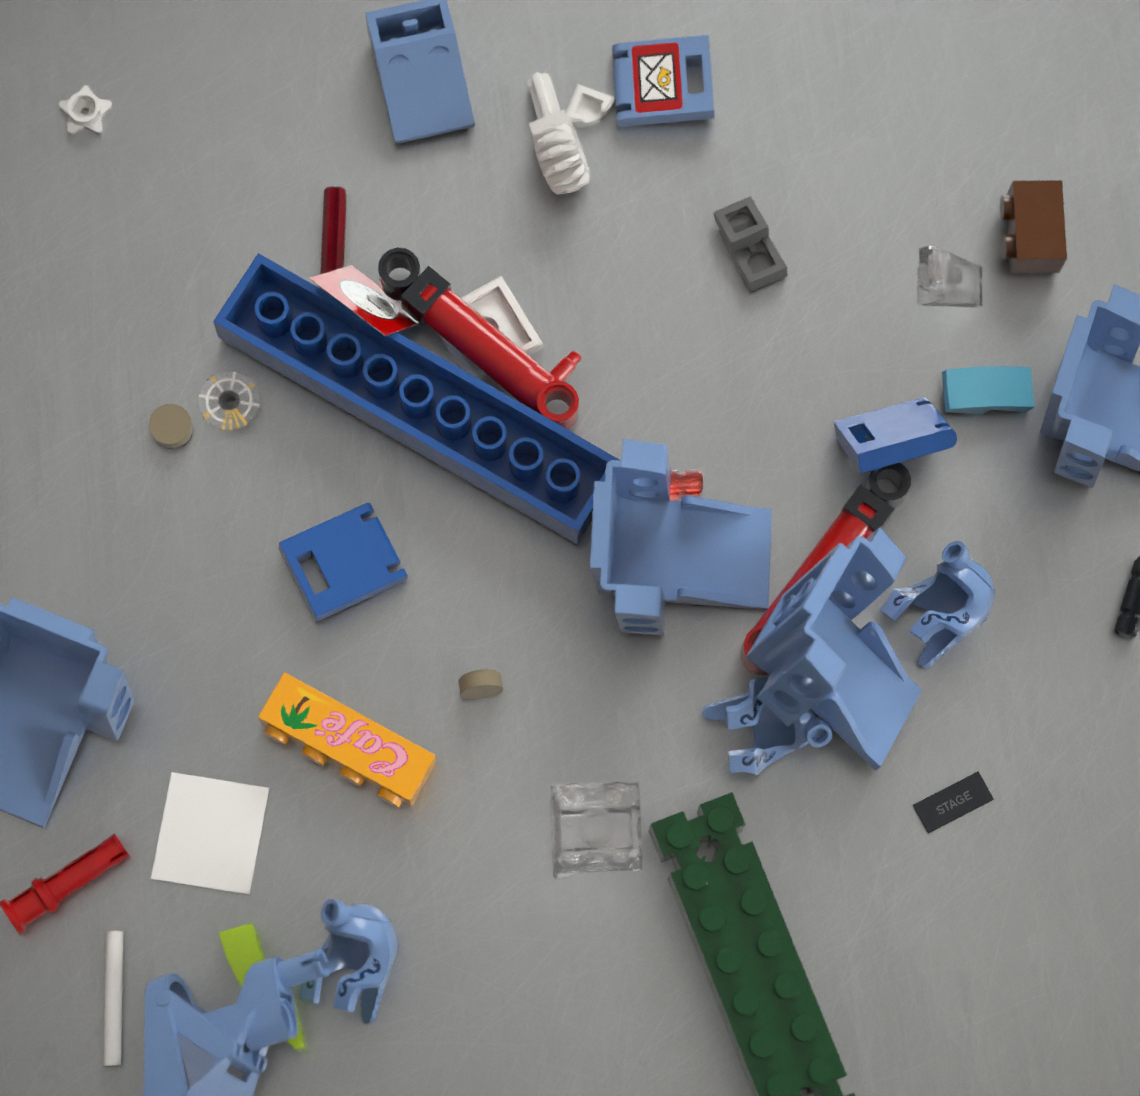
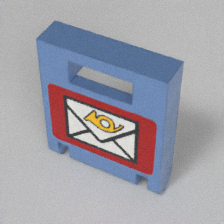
M708 35L617 43L612 46V55L616 58L613 61L616 111L631 109V111H622L616 114L618 126L627 127L715 118ZM686 64L687 67L702 65L704 92L688 94Z

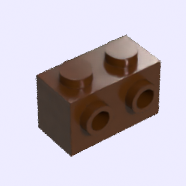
M1062 180L1012 181L1007 194L1002 195L1000 199L1001 220H1007L1008 234H1004L1002 239L1003 259H1009L1010 273H1059L1067 260Z

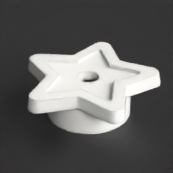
M84 85L80 92L72 95L69 100L60 101L59 107L69 116L68 133L74 134L84 128L98 134L102 133L101 117L111 109L112 102L110 100L98 99L91 92L88 85ZM88 109L89 113L84 115L82 114V110Z

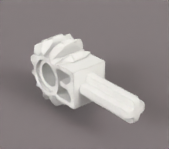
M536 72L532 74V78L527 82L538 119L529 123L534 139V150L551 191L557 195L572 193L589 183L590 169L574 125L565 110L560 111L550 75Z

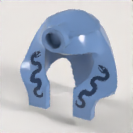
M954 541L944 548L942 552V559L944 561L937 564L935 575L910 587L894 588L888 601L880 609L884 615L893 621H896L910 604L927 610L909 630L914 636L925 643L927 642V646L923 649V653L920 654L918 660L919 666L922 668L933 666L939 657H942L951 647H954L956 643L983 624L992 609L995 595L992 579L984 567L970 559L969 550L961 541Z
M769 677L751 680L749 682V692L737 695L735 698L708 704L702 710V715L708 720L726 721L727 729L753 727L754 744L752 748L728 751V769L730 773L747 772L758 776L775 761L793 750L801 749L808 743L813 747L825 746L832 738V730L829 724L823 721L812 709L808 710L789 727L757 698Z
M328 899L322 906L321 919L326 925L325 929L329 932V935L321 949L326 954L329 964L323 965L322 968H330V973L341 969L357 970V972L342 976L339 980L334 1008L354 1012L357 998L361 993L362 1021L365 1024L372 1023L377 1018L379 1004L381 1003L380 998L383 996V990L386 987L398 952L397 935L391 920L380 909L368 904H351L347 906L341 900ZM323 978L302 983L299 999L318 1003Z

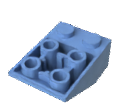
M422 0L365 13L370 44L395 144L474 127L473 113L447 0Z

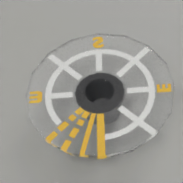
M235 370L221 371L211 375L202 384L198 394V408L203 419L212 427L221 430H237L248 425L256 417L260 407V393L255 382L246 374Z

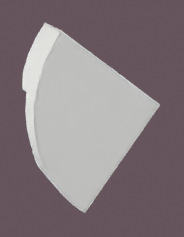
M577 84L566 113L574 127L591 126L603 120L611 112L615 105V97Z

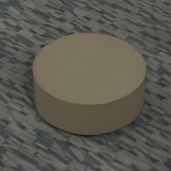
M165 404L152 413L149 420V429L154 440L159 445L165 448H177L184 445L190 439L193 432V423L190 415L183 407L176 404Z
M495 670L472 671L462 675L458 680L460 696L464 699L477 700L489 698L503 691L501 674Z

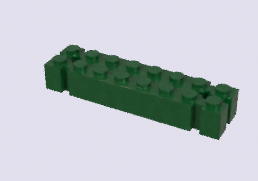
M733 792L700 804L697 810V818L687 821L685 813L682 811L651 823L648 831L661 863L671 859L676 871L670 873L668 882L753 1096H802L800 1090H808L807 1095L814 1094V1096H843L837 1080L847 1076L753 841L741 844L738 833L742 832L746 824ZM701 843H708L707 847L711 845L715 847L716 852L712 857V861H705L706 856H703L702 859L698 858L696 853L699 851Z

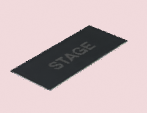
M978 771L913 804V807L929 834L991 802L994 798Z

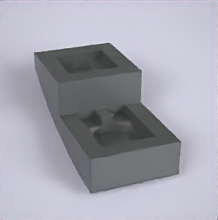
M751 196L714 212V218L724 242L750 292L787 276V266L770 239L769 227Z

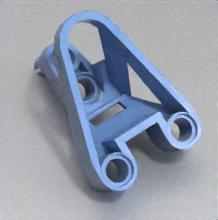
M318 948L313 952L288 960L275 956L254 963L247 971L236 1005H228L210 1012H206L201 1007L195 1005L190 989L178 974L170 973L151 979L147 983L145 990L144 1096H254L258 1077L266 1067L265 1055L268 1047L297 1036L298 1023L292 987L329 976L330 968H322L323 965L329 964L324 951ZM182 1054H183V1058H184V1062H185V1066H186V1071H187V1075H188V1079H189V1083H190V1087H189V1088H188V1085H187V1080H186V1075H185V1070H184V1064H183ZM230 1065L244 1073L241 1080L226 1073Z

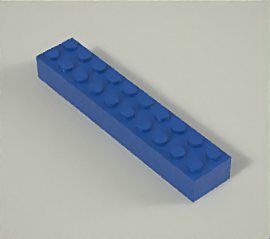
M259 253L213 321L218 338L575 544H578L592 521L594 481L605 482L606 464L609 461H622L398 332L384 336L328 292Z

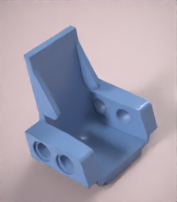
M1116 284L1112 288L1108 303L1098 300L1094 301L1087 318L1076 316L1039 434L1063 441L1053 473L1091 488L1095 485L1105 459L1140 472V366L1133 364L1140 345V295Z
M623 439L622 461H609L606 464L605 482L594 481L590 569L598 593L615 596V615L620 631L664 635L666 602L767 610L769 604L772 509L743 506L691 495L682 496V501L670 500L671 465L668 446L659 443Z
M881 527L867 539L862 536L856 537L847 547L839 543L789 588L780 598L746 656L747 659L770 675L757 698L789 727L808 710L812 709L875 771L884 762L922 691L907 676L879 624L869 622L860 629L851 621L894 583L906 562L905 555Z
M13 597L7 607L0 604V811L45 829L85 730H90L118 742L135 700L124 671L107 664V649L99 644L93 629Z

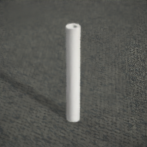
M107 931L105 933L103 1066L108 1067L121 1066L122 931Z

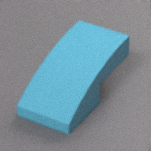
M986 366L946 369L942 371L945 412L983 414L989 410L1027 412L1035 408L1031 367Z

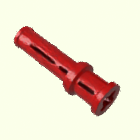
M114 833L101 844L84 853L45 880L42 877L39 879L35 878L31 881V887L9 901L6 899L1 900L0 906L13 927L21 935L26 931V925L46 912L53 914L58 910L60 901L130 856Z

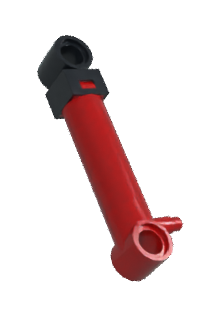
M397 247L388 250L382 255L379 260L378 273L381 288L386 296L393 300H400L402 309L423 327L429 325L520 403L567 430L574 426L578 417L579 397L573 386L564 381L581 361V355L578 352L571 351L549 373L451 291V284L430 266L421 273L419 260L412 251ZM397 268H405L411 273L409 277L401 281L394 280L389 276ZM553 400H562L569 406V409L565 413L558 415L551 413L546 406Z
M902 463L888 465L870 472L865 485L860 484L819 542L753 629L747 633L741 647L740 658L743 666L749 672L755 675L768 674L747 659L746 656L782 595L839 543L847 547L856 537L862 536L867 539L879 527L883 529L890 520L894 510L902 504L911 486V476L908 469ZM882 478L892 480L897 486V492H883L878 487L877 480Z

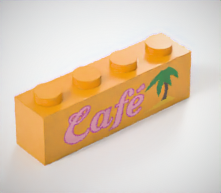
M285 672L258 716L261 724L266 727L263 733L282 745H286L288 740L303 747L301 754L307 759L321 766L327 760L341 768L338 774L342 778L359 787L365 781L379 789L376 796L397 808L400 807L402 802L410 807L413 806L437 764L435 754Z

